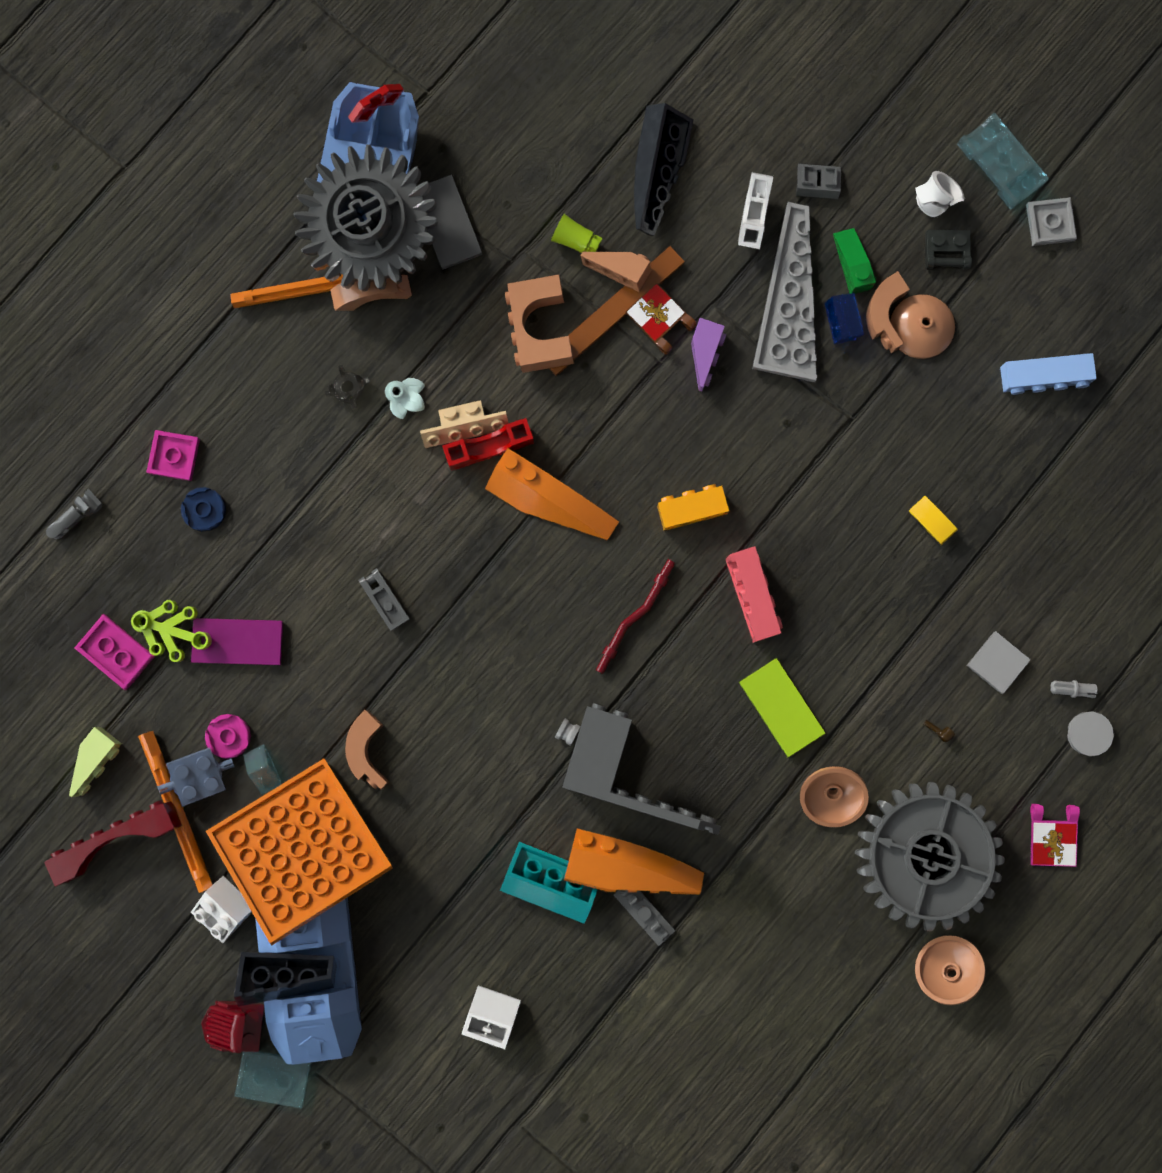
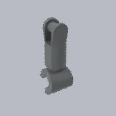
M89 488L82 498L78 495L74 503L76 506L72 505L58 520L48 526L46 534L49 538L61 539L85 517L84 515H92L101 509L103 504Z

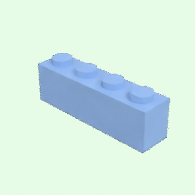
M1093 353L1008 361L1000 367L1003 392H1011L1012 395L1022 394L1025 392L1024 390H1032L1034 393L1046 391V388H1054L1056 391L1064 390L1068 386L1076 385V388H1085L1096 380Z

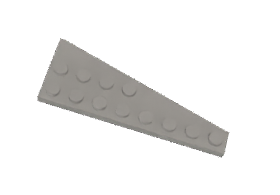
M788 202L752 369L815 382L817 375L809 206Z

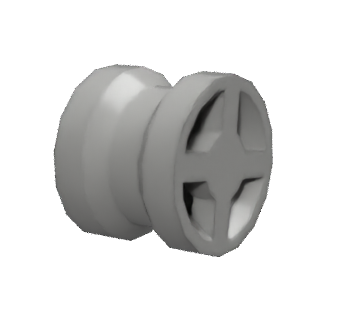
M565 718L555 738L558 740L563 739L566 741V744L571 746L581 726L577 724L572 725Z

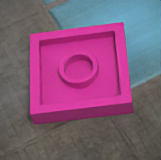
M155 430L146 472L152 475L192 481L200 439L198 437Z

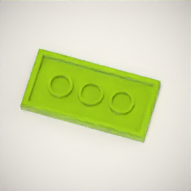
M777 658L739 682L787 757L825 734Z

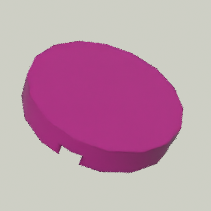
M232 714L220 715L213 719L205 733L207 747H210L214 755L225 759L235 758L244 753L251 739L250 728L247 723L239 716Z

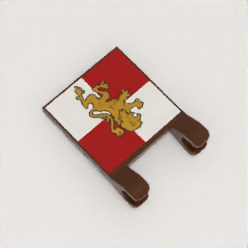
M658 283L654 284L625 312L664 355L668 354L672 349V346L662 338L679 321L688 331H692L697 325L696 321Z

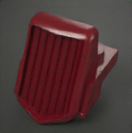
M215 1001V1005L208 1008L201 1022L206 1043L210 1045V1048L232 1053L259 1052L264 1005L249 1004L238 1007L236 1001Z

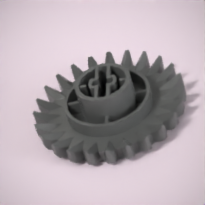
M369 144L366 145L364 159H361L357 151L352 146H349L348 163H344L336 153H331L332 163L335 167L332 172L324 165L316 164V168L323 178L321 183L308 177L304 179L308 187L314 191L313 196L297 194V199L308 207L309 211L294 213L296 219L308 224L307 228L295 231V235L303 240L312 241V243L301 249L302 253L307 256L319 255L311 266L315 270H323L330 266L325 278L333 282L343 275L341 286L346 289H350L354 285L355 280L358 281V288L362 292L368 291L371 282H375L379 290H384L387 284L386 279L391 278L396 284L401 283L402 276L400 272L405 269L408 273L414 274L416 272V267L413 264L415 258L425 261L428 257L422 249L423 245H431L435 241V238L427 233V231L438 225V220L435 217L428 216L429 212L436 209L437 203L434 199L424 200V197L431 191L430 184L424 182L418 186L416 185L421 177V171L417 166L406 174L408 161L404 155H401L395 165H392V153L386 147L383 149L380 160H377L375 150ZM364 214L366 215L367 220H364V218H363V215H364Z
M928 782L926 794L923 795L921 788L917 784L911 783L909 784L910 798H907L900 790L894 789L892 790V795L896 805L892 806L886 801L878 800L877 805L884 814L882 818L871 814L865 816L866 820L875 829L874 832H858L860 838L870 843V848L857 849L855 854L864 859H869L870 864L858 868L857 873L863 876H873L874 880L865 885L863 889L867 893L879 891L882 893L874 903L877 908H885L890 904L894 905L889 913L890 919L898 920L907 913L906 926L909 928H915L920 919H923V926L926 931H933L937 920H940L945 930H949L953 926V917H957L960 922L965 924L969 922V909L978 913L984 910L983 904L980 901L983 896L990 899L994 898L995 893L989 885L991 882H1001L1002 876L994 870L996 865L1003 864L1005 860L1003 856L995 854V849L1000 847L1003 841L1002 838L991 837L990 835L997 826L994 820L983 822L982 817L985 815L986 808L983 805H977L973 809L970 808L972 803V796L970 794L963 793L958 800H955L956 791L953 786L946 785L941 796L937 784ZM923 836H927L926 839H930L937 842L941 841L943 843L944 848L936 843H932L929 841H919V844L915 843ZM916 847L944 856L945 861L943 864L912 855V848ZM911 858L914 859L913 863H914L915 865H917V866H919V867H921V868L927 869V870H929V871H937V872H936L935 874H932V875H930V873H928V872H926V871H923V870H920V869H917V872H916L915 869L913 868V865H912V862H911Z

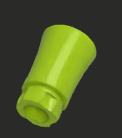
M563 214L551 241L582 253L596 252L602 238L595 235L593 231L578 224L566 214Z

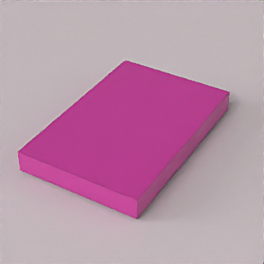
M103 614L75 646L78 652L124 690H127L155 657L106 614Z

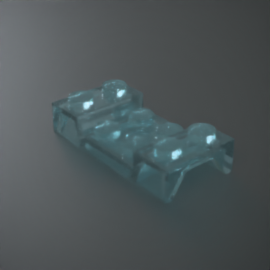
M993 113L969 135L961 137L957 143L970 161L974 159L1000 190L997 194L1010 210L1037 191L1049 179L996 113Z

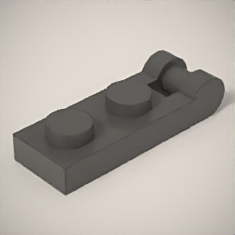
M376 568L371 571V575L366 578L362 577L358 581L392 632L409 621L410 618ZM377 581L380 586L372 590L370 585Z

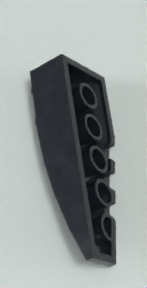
M666 103L646 106L635 167L634 209L636 229L649 236H654L664 213L663 206L671 197L670 189L673 184H676L679 177L677 175L678 170L685 163L694 120Z

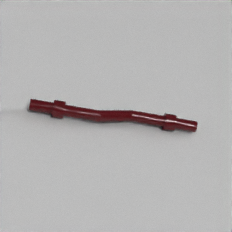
M669 559L666 561L661 573L656 575L654 579L655 584L644 604L621 622L609 646H606L602 652L604 655L596 671L604 674L611 659L614 660L617 654L616 649L627 629L650 611L662 587H665L669 581L668 576L675 562Z

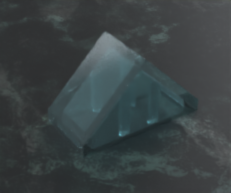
M264 744L243 754L247 774L261 794H265L282 784Z

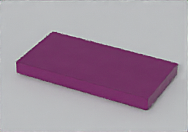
M193 619V633L207 632L211 636L212 642L204 650L196 649L192 645L191 663L281 665L283 621ZM205 637L201 638V643L203 645L206 643Z

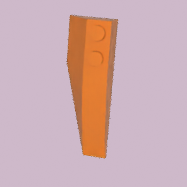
M508 448L496 465L485 488L522 513L555 522L604 540L609 539L619 523L618 520L582 495Z
M577 829L564 881L607 892H616V890H628V892L637 893V890L650 891V893L670 891L671 894L700 895L704 873L681 861L646 847Z

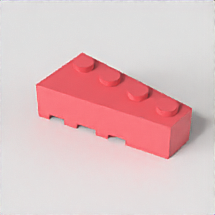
M756 547L730 554L725 560L753 643L781 634L782 622L780 617L775 614V602L772 595L769 594L768 581L765 574H763Z

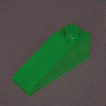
M852 228L833 233L850 295L871 290L876 281L870 261L855 229Z

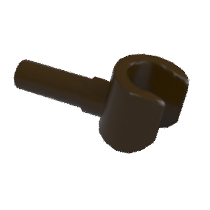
M927 720L923 723L938 734V737L943 742H948L955 736V733L949 727L941 730Z

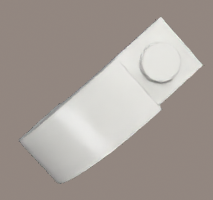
M752 172L741 221L738 245L760 249L773 176Z

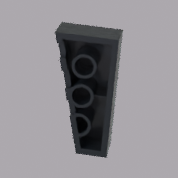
M241 952L234 999L239 1007L334 988L337 968L334 956Z

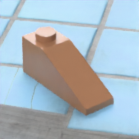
M582 252L581 254L584 266L638 292L652 271L649 259L642 254L636 255L632 252Z

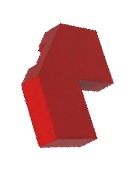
M386 84L356 104L348 116L352 123L368 121L378 106L394 105L403 93V87L401 84Z

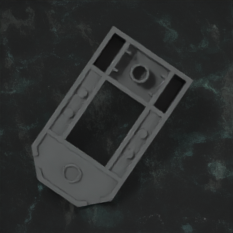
M594 703L592 707L587 706L562 788L702 831L706 829L710 833L719 834L721 826L716 823L717 819L702 814L701 818H699L691 810L682 807L674 810V807L670 806L669 803L659 800L654 804L651 803V799H648V797L636 793L635 797L628 796L629 793L626 790L614 787L612 791V784L632 720L628 719V714L615 710L611 714L605 712L606 707Z

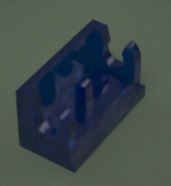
M854 293L832 296L824 303L834 344L856 340L855 337L864 335Z

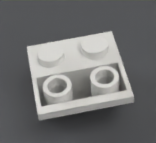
M224 876L205 891L191 911L195 919L210 930L212 936L219 939L222 943L233 934L252 912L241 892Z
M478 985L462 1035L505 1049L521 1000Z

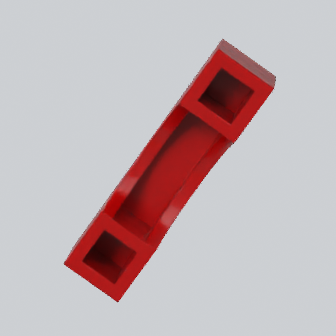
M524 418L506 424L501 429L485 436L461 439L442 447L449 468L453 471L504 454L507 448L513 451L534 444V440L527 419Z

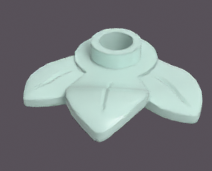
M407 378L402 382L391 381L387 384L385 395L390 401V410L393 415L403 419L407 410L412 412L424 410V401L420 394H418L425 386L422 381L415 378ZM393 388H398L400 394L394 395L392 392Z

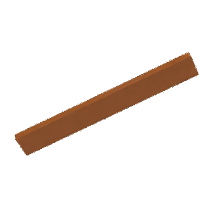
M671 246L650 263L652 271L639 292L624 286L568 335L571 342L573 360L577 359L626 315L625 312L654 284L658 283L661 285L684 264L685 261ZM569 365L549 369L557 376Z

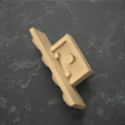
M480 400L438 410L441 426L421 430L420 433L425 448L493 433L509 423L506 411L484 416Z

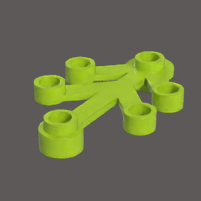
M166 600L160 607L151 612L144 610L136 612L131 619L133 628L138 632H143L148 642L150 653L154 656H160L165 651L164 645L157 642L152 629L159 631L169 651V658L173 662L183 661L185 653L183 650L178 649L172 636L192 642L193 647L196 649H207L212 642L211 636L207 632L192 633L174 627L187 619H195L198 615L195 607L187 606L182 612L162 623L155 621L165 613H175L177 611V603L173 600ZM169 603L172 604V609L170 611L167 608ZM189 609L193 612L191 617L187 615ZM143 618L146 619L145 625H142L141 620ZM202 637L206 638V643L204 645L201 643ZM156 645L160 648L158 653L155 652ZM176 652L179 653L178 659H175L174 657Z

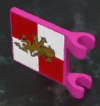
M1031 804L1030 865L1076 867L1079 807L1067 805V821L1042 820L1043 806Z

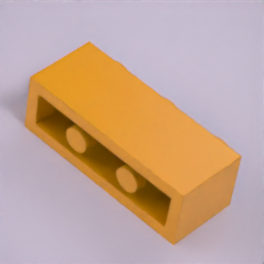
M716 484L703 487L704 491L695 493V490L683 492L682 496L674 498L673 495L661 498L657 508L663 530L666 531L727 515L729 509L723 487H716Z

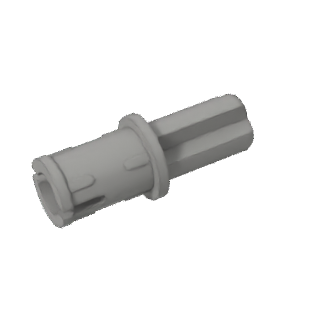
M1076 680L1072 682L1053 681L1051 682V692L1054 694L1070 695L1072 698L1077 696L1095 698L1097 685L1078 683Z

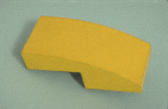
M926 496L909 510L910 514L941 545L958 530Z

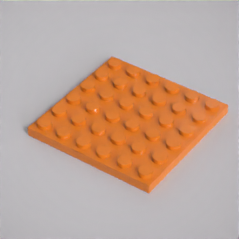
M325 759L320 760L206 831L271 945L279 942L393 868Z

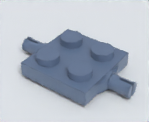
M209 747L166 763L170 773V782L157 787L160 795L174 790L180 799L181 805L185 806L226 790L222 781V771L234 767L231 758L218 763Z

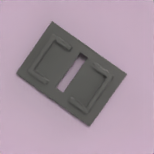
M798 164L796 196L839 198L841 192V167ZM817 172L821 173V186H817Z

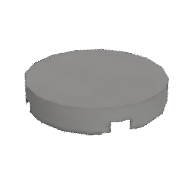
M1082 712L1076 715L1069 723L1067 736L1071 747L1079 754L1096 756L1108 750L1112 744L1114 734L1112 725L1102 714Z

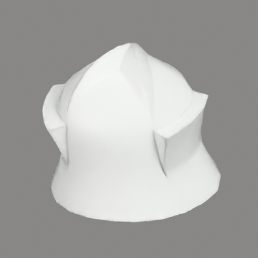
M939 171L932 172L930 179L925 184L916 187L917 204L925 214L931 217L939 216L945 212L949 204L952 206L965 199L958 183L947 174Z

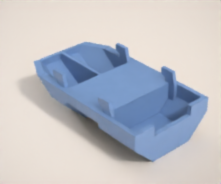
M349 82L333 102L321 164L332 172L335 169L331 159V153L333 152L344 163H348L349 146H352L360 158L364 159L365 148L369 144L375 150L377 160H380L383 149L385 147L388 148L393 157L392 165H395L398 158L404 155L408 161V168L406 170V174H408L411 162L413 161L419 121L412 93L403 92L394 105L378 106L368 121L352 123L348 116L356 104L380 87ZM318 174L317 181L321 183L323 178ZM364 214V215H363V218H364V220H367V217H366V215Z
M348 897L274 945L269 943L256 920L258 949L260 953L334 956L337 965L334 988L264 1001L265 1018L270 1039L285 1063L294 1065L351 1056L362 1027Z

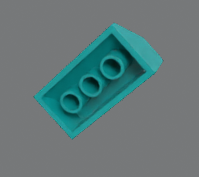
M519 842L500 891L585 924L597 889L564 881L568 860Z

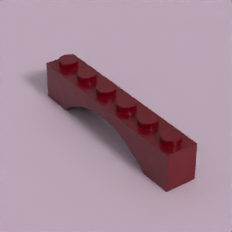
M162 800L149 805L150 810L144 813L143 810H139L129 815L130 820L123 822V819L110 825L111 829L105 832L103 829L90 834L91 839L85 842L84 839L78 840L70 844L71 849L67 851L60 849L52 853V858L44 863L54 886L65 884L85 874L88 865L95 855L106 844L116 838L125 835H145L155 838L181 827V821L172 801L163 803Z

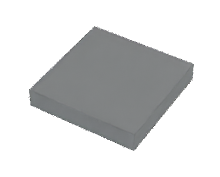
M1071 197L1034 201L1026 204L1032 246L1072 242L1077 239Z
M995 631L966 666L1000 694H1003L1030 659Z

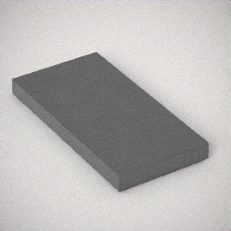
M452 175L429 183L431 191L424 197V200L434 199L436 201V209L429 212L428 216L435 217L438 220V225L428 229L427 232L435 238L432 245L442 270L481 256L482 251Z

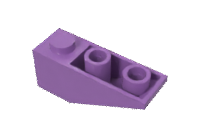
M699 318L691 342L698 390L701 392L704 386H709L712 374L708 372L711 365L716 366L719 354L715 353L718 345H723L726 334L722 333L723 325L703 318Z

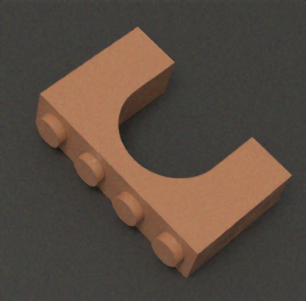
M559 275L509 283V292H505L507 305H511L512 312H508L510 325H514L515 332L511 333L513 346L517 345L518 353H514L516 366H520L522 372L525 373L574 364L569 336L538 340L528 335L525 331L526 319L535 309L564 303Z

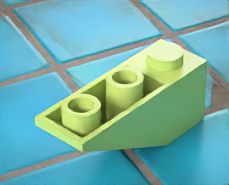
M94 727L80 744L69 794L71 797H79L86 794L91 787L89 784L94 777L98 778L104 772L105 767L103 766L107 761H111L119 753L118 748L122 743L102 727Z

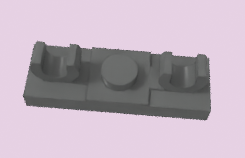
M617 890L613 894L658 946L675 932L674 928L641 891L637 890V893L628 892V890Z

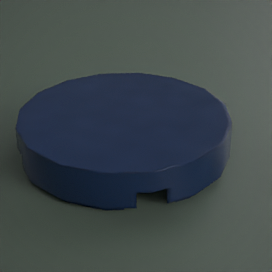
M206 487L190 491L181 504V515L185 523L201 532L211 531L218 527L226 514V505L222 496Z

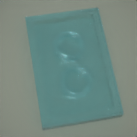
M260 1051L243 1052L235 1097L302 1109L311 1062L292 1065L286 1064L281 1055Z

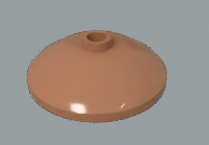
M914 295L906 298L895 308L890 318L891 325L903 342L899 350L917 359L932 358L942 353L951 343L955 332L954 317L948 306L938 298L930 295ZM922 320H927L929 322V325H924L922 323Z
M826 767L815 771L805 780L800 791V802L804 813L815 823L826 827H841L853 823L860 818L868 805L869 796L865 782L858 774L843 767Z
M941 936L931 940L921 949L916 959L915 974L919 986L929 998L944 1005H959L971 1000L980 991L985 979V965L981 954L969 941L957 936ZM950 971H956V975L954 977L948 976V973Z

